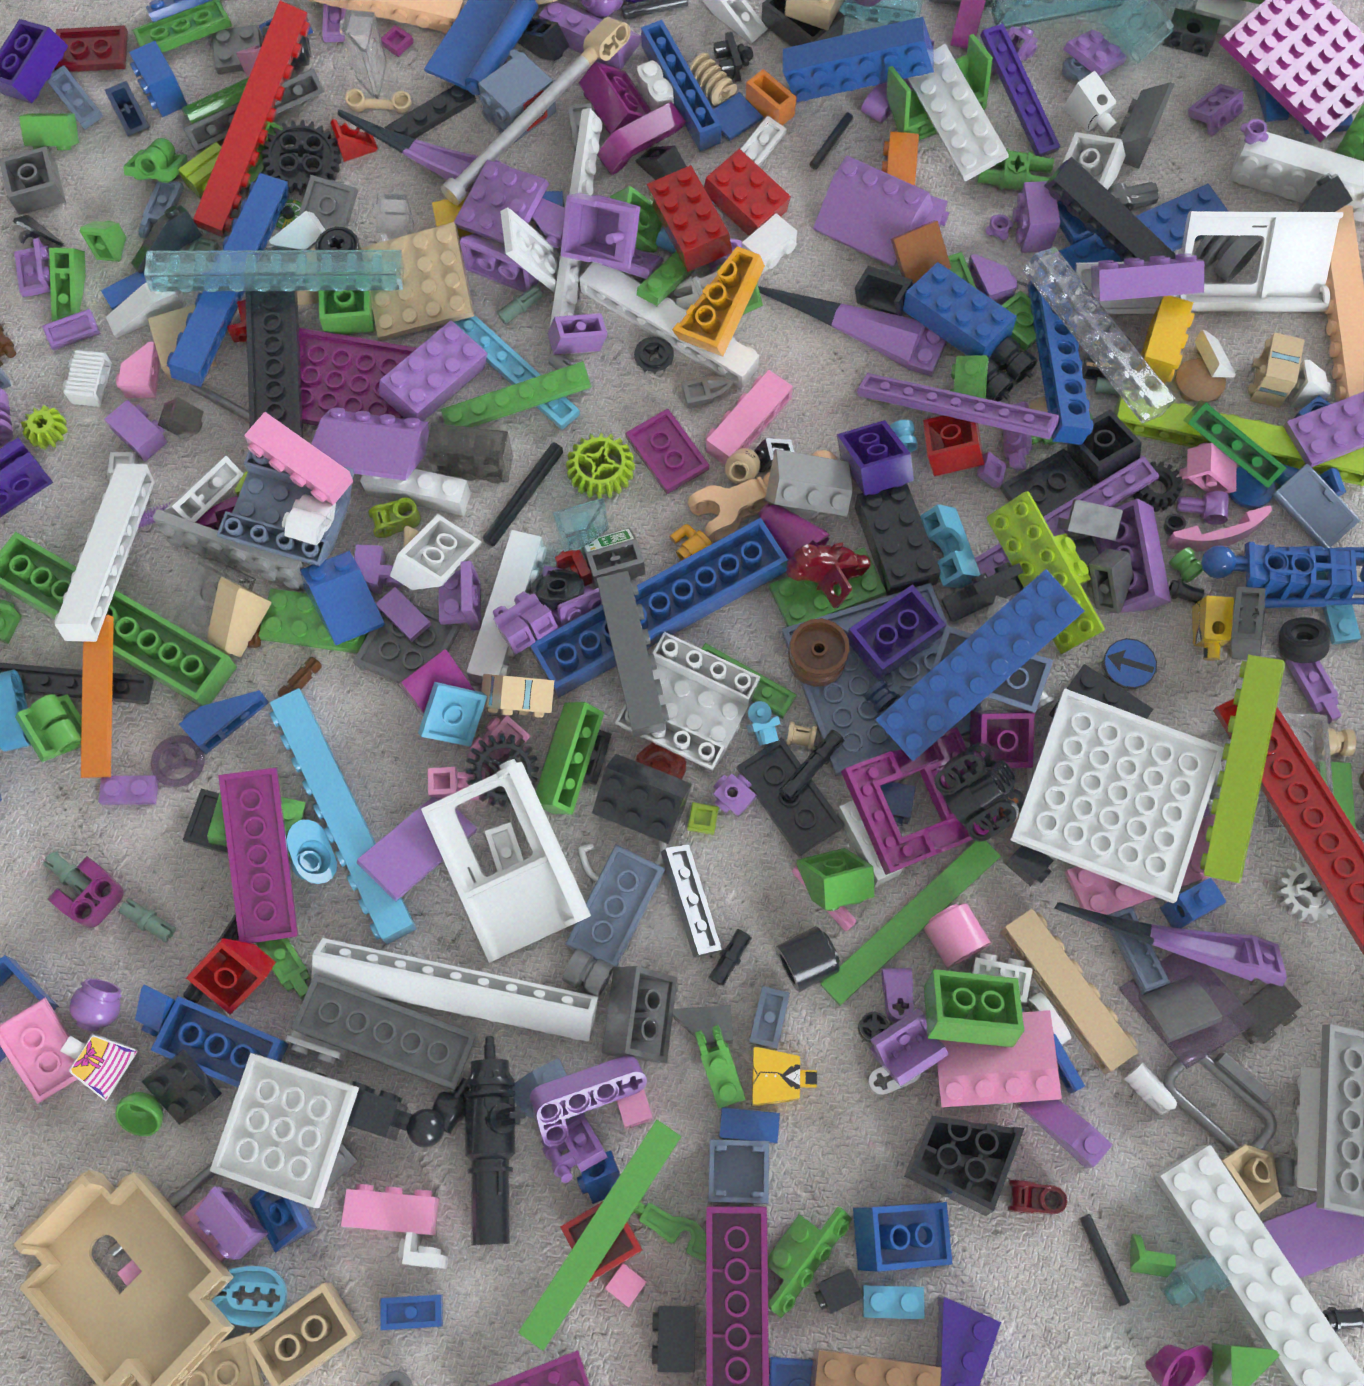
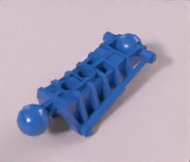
M1248 542L1245 544V556H1236L1229 547L1217 545L1207 549L1202 557L1201 565L1203 571L1209 577L1220 579L1232 574L1233 571L1245 572L1246 587L1266 588L1265 608L1364 605V598H1352L1353 594L1364 595V547H1275V545L1270 544L1263 546L1257 545L1255 542ZM1356 566H1363L1359 576L1361 582L1357 581ZM1316 572H1326L1327 580H1316Z

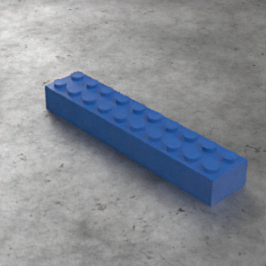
M761 518L637 585L639 595L634 597L636 604H642L645 617L640 622L642 629H648L651 644L646 645L647 649L657 644L664 632L673 635L786 572L788 559ZM603 605L576 618L530 645L531 651L547 680H554V692L558 698L617 666Z

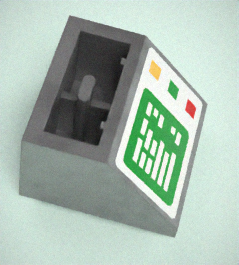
M630 527L580 541L587 565L592 574L595 589L598 588L597 578L625 571L629 572L630 579L645 575L644 560L637 539Z

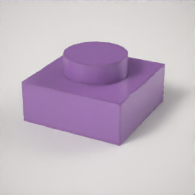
M987 452L983 454L985 465L978 467L977 476L993 488H997L1003 482L1007 464L992 453Z

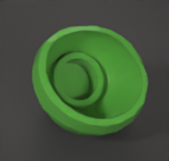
M144 1092L129 1094L122 1098L116 1106L115 1116L117 1122L131 1134L151 1136L162 1126L163 1108L151 1094Z

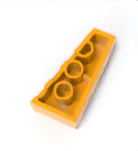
M738 246L734 249L717 271V276L710 284L706 285L702 290L703 294L694 305L692 304L688 308L681 322H677L672 329L679 340L719 356H724L765 267L760 254Z

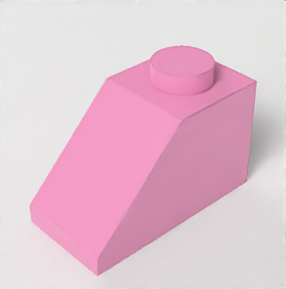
M154 342L146 343L121 363L120 373L116 375V384L126 398H156L160 360Z

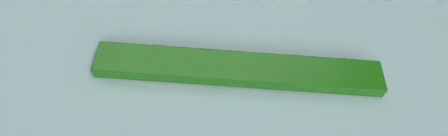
M975 841L840 966V971L837 974L823 981L821 987L841 1006L920 933L929 923V919L948 907L990 868L1001 855L987 841Z
M659 1120L655 1121L518 1332L520 1335L542 1351L546 1349L682 1136Z

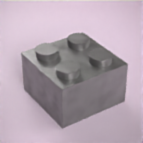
M46 146L0 158V167L7 197L19 215L66 202L57 164Z

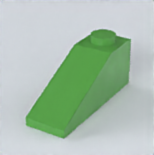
M49 248L52 322L80 312L86 277L85 251L75 248Z

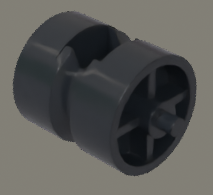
M1010 336L994 350L990 358L999 365L998 369L1000 371L1006 369L1007 374L1015 381L1016 385L1026 377L1032 378L1033 374L1031 371L1037 364L1038 359L1027 350L1021 352L1020 343Z
M988 357L985 399L997 402L1004 398L1008 400L1010 398L1008 394L1013 389L1015 381L1007 373H999V365Z

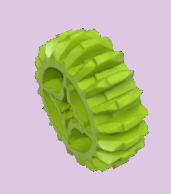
M600 432L599 437L594 438L590 433L589 440L581 437L580 445L573 444V452L568 453V461L566 462L567 476L571 480L572 486L574 488L578 487L580 494L587 491L589 498L597 494L598 499L601 500L602 495L607 494V497L611 499L613 491L620 495L621 487L627 488L629 486L628 480L633 479L632 471L635 470L634 456L630 452L628 444L623 445L621 438L614 441L612 434L604 438V435ZM609 454L616 457L621 465L615 464V461L609 458ZM580 467L586 468V471L591 473L592 478L587 477L580 470Z

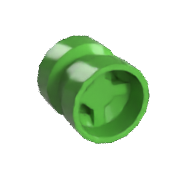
M1191 547L1183 549L1169 561L1171 567L1181 573L1180 577L1185 583L1190 582L1203 572L1202 560L1196 559L1195 552Z

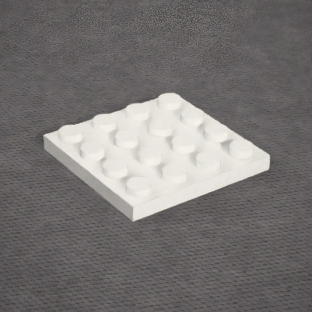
M250 1053L210 1172L313 1208H319L359 1087Z

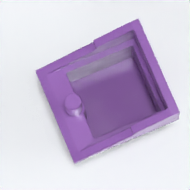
M583 193L567 195L561 256L626 269L631 268V260L635 254L640 206L601 195L590 196Z

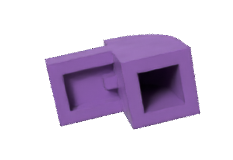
M356 545L354 559L371 592L382 594L383 585L390 588L405 586L390 576L394 565H386L387 556L382 546Z

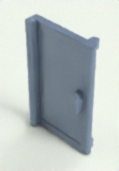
M1308 463L1302 466L1299 471L1272 494L1273 498L1311 539L1323 548L1332 547L1361 521Z

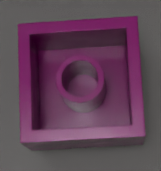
M1023 709L971 710L970 746L975 743L987 744L993 752L992 759L995 761L1003 760L1010 768H1033L1035 713ZM982 751L980 754L985 757V753Z

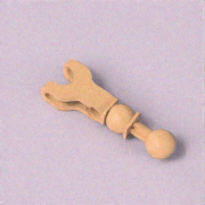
M819 450L812 454L813 456L838 460L836 455L827 450ZM770 472L764 476L763 480L759 476L757 479L745 481L731 488L710 485L689 497L687 505L693 514L697 516L707 513L717 515L716 518L707 523L705 528V535L712 543L739 530L740 523L743 520L758 514L766 504L772 505V503L765 501Z

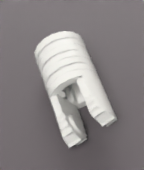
M1144 1062L1138 1064L1124 1077V1080L1129 1083L1130 1087L1157 1114H1166L1168 1111L1176 1109V1099H1174L1172 1094L1164 1087V1084L1159 1081L1158 1077L1152 1073Z

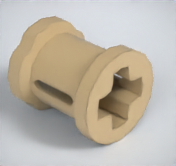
M790 722L786 744L788 746L791 744L808 746V749L811 750L814 746L817 727H802L795 725V722Z

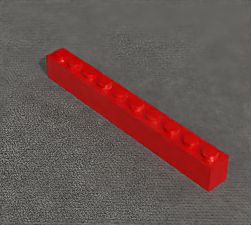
M279 0L193 218L198 228L222 238L225 231L230 232L234 221V218L231 217L234 209L238 210L241 205V190L243 187H248L251 174H248L251 165L255 167L260 154L257 152L259 144L264 145L268 131L265 129L268 122L272 123L275 118L277 109L274 106L277 100L281 101L285 91V87H282L285 79L289 80L292 75V60L299 57L302 44H299L302 36H307L310 28V23L307 22V12Z

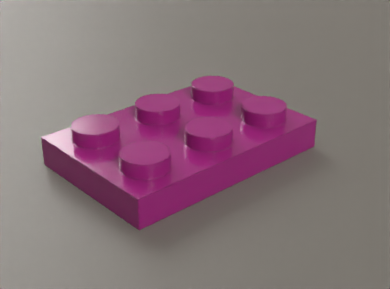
M668 408L625 433L629 443L666 494L671 493L709 470L708 462Z

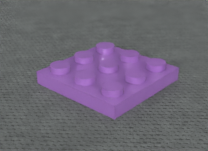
M487 160L454 223L460 229L504 244L500 211L509 208L528 224L549 183L545 178Z

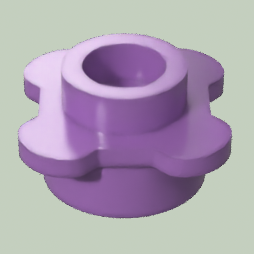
M1253 119L1248 124L1244 123L1240 128L1245 135L1244 141L1247 144H1253L1257 141L1266 142L1269 138V135L1266 133L1267 125L1260 119Z
M993 215L990 218V225L986 227V234L999 237L1000 240H1006L1009 236V229L1013 227V222L1005 215Z

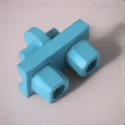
M758 701L751 704L747 713L749 720L753 724L746 726L748 733H755L758 746L778 741L775 725L780 724L779 717L771 718V708L765 702Z

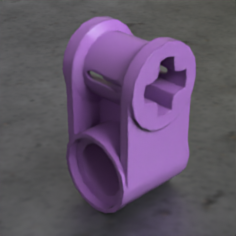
M911 967L882 969V988L885 996L886 1015L890 1022L895 1024L914 1010ZM896 1004H901V1008L906 1009L903 1015H899L898 1010H893Z

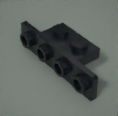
M1009 562L994 568L996 574L989 577L986 573L971 579L972 585L942 598V604L950 621L955 622L1023 590L1024 587L1017 576L1024 573L1020 563L1010 566Z

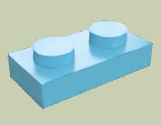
M862 1285V1295L864 1297L863 1318L925 1319L924 1287Z

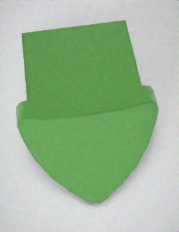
M1131 1234L1130 1272L1168 1277L1176 1267L1175 1255L1145 1250L1141 1235Z

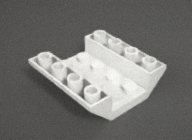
M664 632L653 651L657 669L652 670L654 680L660 679L663 695L658 697L660 705L666 704L669 720L664 721L666 730L640 737L713 771L724 757L750 706L760 681V676ZM625 703L615 725L632 732Z

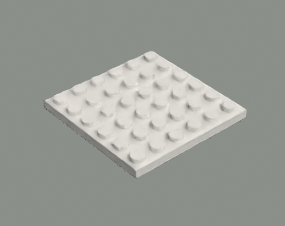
M1064 688L1010 840L1168 902L1175 903L1181 889L1224 748Z

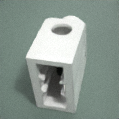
M1094 71L1076 84L1063 109L1086 131H1091L1099 125L1107 134L1117 125V122L1110 115L1116 105V100L1096 71Z

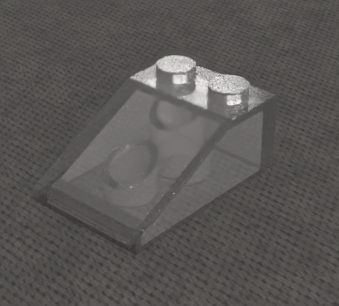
M196 557L172 623L215 648L214 644L207 641L221 576L251 591L256 578L215 558Z

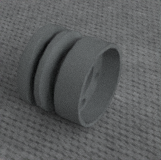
M1205 235L1194 255H1197V259L1200 260L1205 258L1204 265L1210 266L1218 260L1214 272L1226 282H1229L1253 258L1263 239L1258 235Z

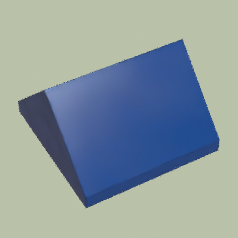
M261 1189L249 1199L260 1224L268 1232L266 1236L275 1253L317 1228L304 1204Z

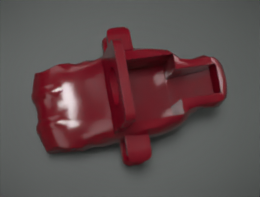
M843 542L836 543L833 546L819 545L817 547L806 544L796 549L793 556L787 562V576L796 581L808 580L818 583L816 591L823 590L834 609L839 608L852 591V586L848 580L864 575L871 566L868 556L855 554L851 549L843 547ZM839 584L841 587L839 596L833 590L834 585Z

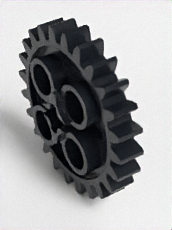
M291 120L290 127L282 123L283 130L275 127V136L267 135L268 142L264 143V150L261 152L266 174L287 181L289 193H292L296 188L299 195H302L303 189H307L311 175L327 180L336 179L335 172L340 171L339 164H341L340 149L337 147L336 139H331V132H323L322 125L315 129L313 121H311L309 126H305L304 120H301L300 125H296L295 121ZM312 167L318 168L316 170H309Z

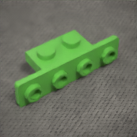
M838 1206L821 1230L799 1214L769 1254L768 1268L784 1280L768 1302V1308L780 1318L794 1307L796 1298L803 1288L811 1283L814 1273L820 1264L829 1258L835 1243L847 1233L852 1218L844 1209Z

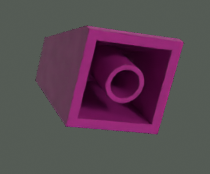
M446 649L439 652L398 683V686L422 716H424L434 682L475 691Z

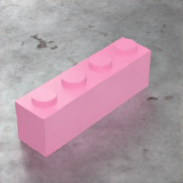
M770 370L763 377L761 375L757 377L748 394H742L737 401V406L732 411L729 410L725 413L721 424L716 429L712 428L705 438L706 452L725 465L727 459L738 449H748L791 400L793 386Z
M266 412L261 415L244 435L249 444L248 449L259 458L263 455L270 460L269 464L280 473L283 470L291 475L290 479L300 487L305 485L311 489V494L321 502L326 500L334 505L353 483L350 471Z

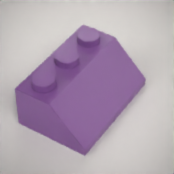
M477 234L461 238L460 246L467 271L521 292H525L538 284V279L506 255L505 244Z

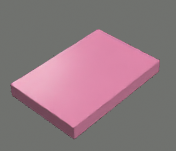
M46 997L0 1024V1046L37 1104L77 1080L69 1072V1068L75 1059L60 1052L70 1035Z

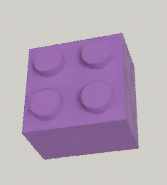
M1047 181L1024 182L1022 192L1018 193L1017 208L1013 209V222L1017 223L1016 243H1020L1021 253L1049 252L1060 225L1057 200L1049 194V190L1044 186Z

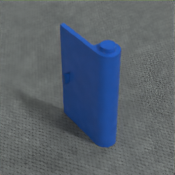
M468 0L425 66V72L466 89L473 95H480L478 83L504 65L510 55V51L514 49L537 12V2L535 0Z

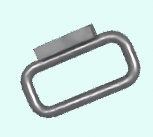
M1196 1050L1187 1051L1180 1055L1167 1070L1163 1080L1164 1087L1176 1099L1177 1105L1231 1153L1242 1146L1177 1090L1175 1086L1176 1078L1188 1064L1198 1062L1263 1118L1265 1122L1263 1131L1249 1145L1263 1150L1271 1141L1277 1129L1275 1115L1263 1104V1102L1266 1103L1273 1093L1226 1053H1219L1214 1060L1205 1053Z

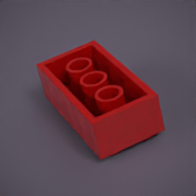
M692 165L647 184L651 204L687 272L733 252L729 232Z

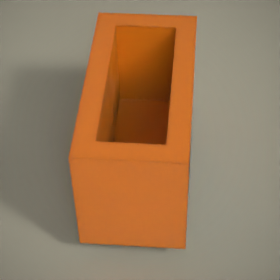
M762 69L746 82V99L764 118L769 116L783 126L795 116L796 96L767 71Z

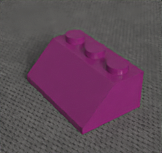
M594 62L579 81V85L584 91L583 95L592 103L595 108L594 112L603 120L606 125L605 129L609 134L652 112L624 70Z

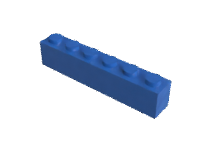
M663 20L641 27L642 49L649 61L653 60L659 64L663 72V78L671 84L674 105L686 120L685 126L698 150L703 151L721 144L722 125Z

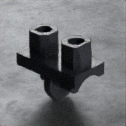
M732 32L725 33V40L714 42L713 53L715 59L727 57V59L719 61L721 71H724L727 76H733L734 82L741 81L739 71L742 69V66L746 67L750 64L749 61L754 56L752 48L744 46V44L736 46Z

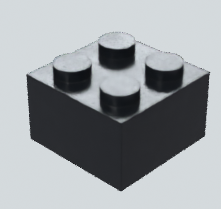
M1111 409L1092 419L1093 430L1086 437L1082 445L1067 443L1068 454L1095 484L1100 483L1138 460L1141 454L1142 442Z

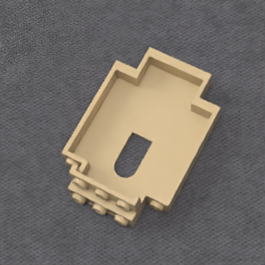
M88 1170L74 1179L67 1186V1191L51 1202L44 1209V1214L28 1225L21 1232V1237L13 1244L21 1254L35 1255L42 1263V1265L35 1267L26 1276L27 1280L19 1289L98 1386H131L136 1380L141 1386H180L235 1328L212 1302L234 1276L146 1175L136 1172L128 1174L117 1184L118 1188L116 1189L103 1173ZM105 1235L112 1236L142 1271L121 1293L92 1258L94 1243Z

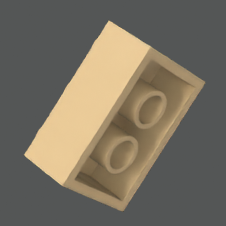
M326 1282L246 1338L245 1341L271 1386H293L362 1336L363 1333L332 1282Z

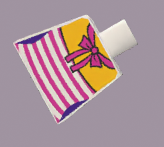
M92 1033L85 1044L69 1036L60 1052L75 1059L69 1068V1072L99 1097L107 1101L138 1050L127 1044Z

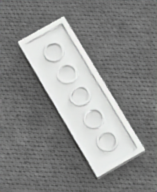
M944 44L933 50V73L907 79L963 180L966 182L1007 159L1009 156L948 47Z

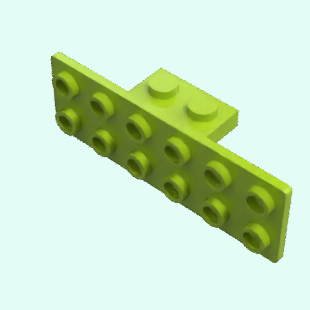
M1030 492L1022 493L987 516L986 519L1011 565L1020 563L1024 573L1017 576L1024 588L1047 569L1084 609V612L1052 639L1061 654L1066 653L1105 630L1081 586L1091 580L1087 565L1080 560L1075 551L1076 546L1073 540L1066 533L1053 536Z

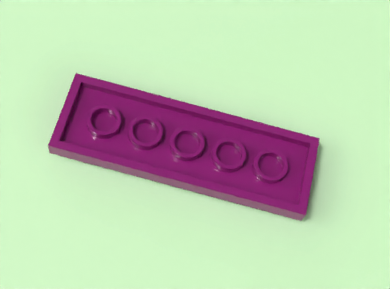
M276 767L218 775L239 941L256 943L297 937L298 928L278 769Z

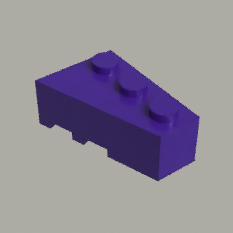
M938 1296L939 1316L936 1366L941 1367L940 1386H980L1001 1322L944 1296Z

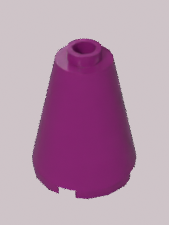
M768 503L758 513L788 561L796 549L806 544L816 547L826 545L830 539V534L827 531L780 505H770Z

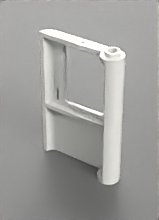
M515 759L499 765L501 770L496 774L421 808L489 963L591 916L523 763H516ZM498 786H503L532 848L533 854L531 857L491 876H485L482 873L455 809L459 804Z

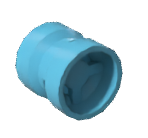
M899 420L890 425L891 429L910 453L918 448L917 438L913 436L915 432L913 421Z

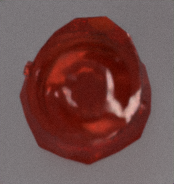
M653 742L636 756V762L681 780L686 772L687 761L684 757Z

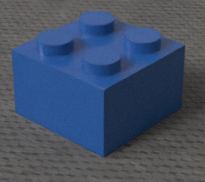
M156 41L129 52L133 60L130 66L135 76L141 77L137 81L143 93L150 94L146 97L153 110L158 109L161 116L165 117L187 105L177 79Z

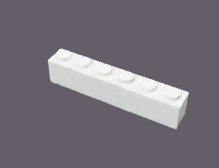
M511 530L467 669L470 682L482 684L483 674L509 676L510 666L508 662L510 656L514 657L515 654L501 636L494 621L493 610L499 606H505L507 609H510L516 605L514 602L515 596L523 591L531 595L532 583L539 576V570H537L539 562H544L547 550L540 536Z

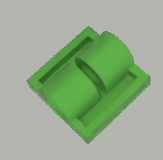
M157 138L145 150L140 149L123 166L124 175L133 176L137 180L150 178L157 179L158 182L162 183L171 182L179 174L178 169L188 162L187 155L175 153V148L169 140Z
M55 694L44 696L35 701L30 708L17 712L15 718L41 762L81 748L82 717L68 694L58 698Z

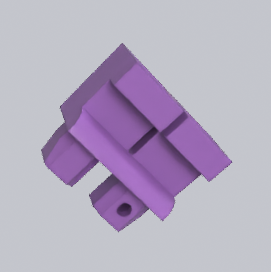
M523 591L515 596L514 602L516 605L510 609H507L505 606H499L493 610L495 624L515 655L536 642L533 635L539 640L558 628L551 610L546 605L543 606L534 593L528 595Z

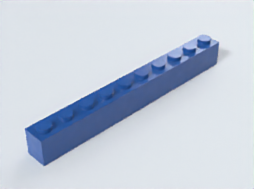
M260 173L256 182L253 181L251 183L249 197L247 200H243L240 209L241 213L232 223V232L230 236H226L224 239L223 251L221 255H217L215 258L214 270L212 274L207 275L205 288L202 293L197 295L196 307L193 313L190 312L187 316L186 328L177 337V347L168 356L167 366L170 369L171 378L195 386H202L228 330L227 326L230 325L237 311V301H241L243 298L245 280H251L283 212L282 210L289 199L287 181Z

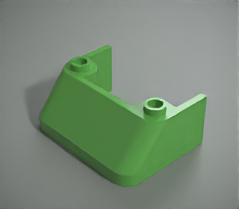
M971 34L969 35L967 55L957 58L955 61L981 107L985 110L993 57L976 36ZM893 66L888 67L887 100L898 132L919 134V140L936 134L937 131L914 90L911 91Z

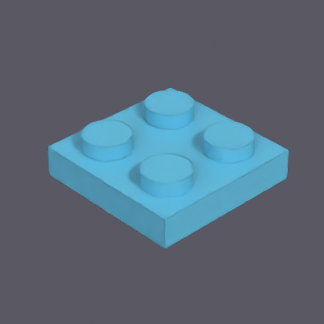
M434 682L418 734L421 737L471 747L487 695L478 691Z

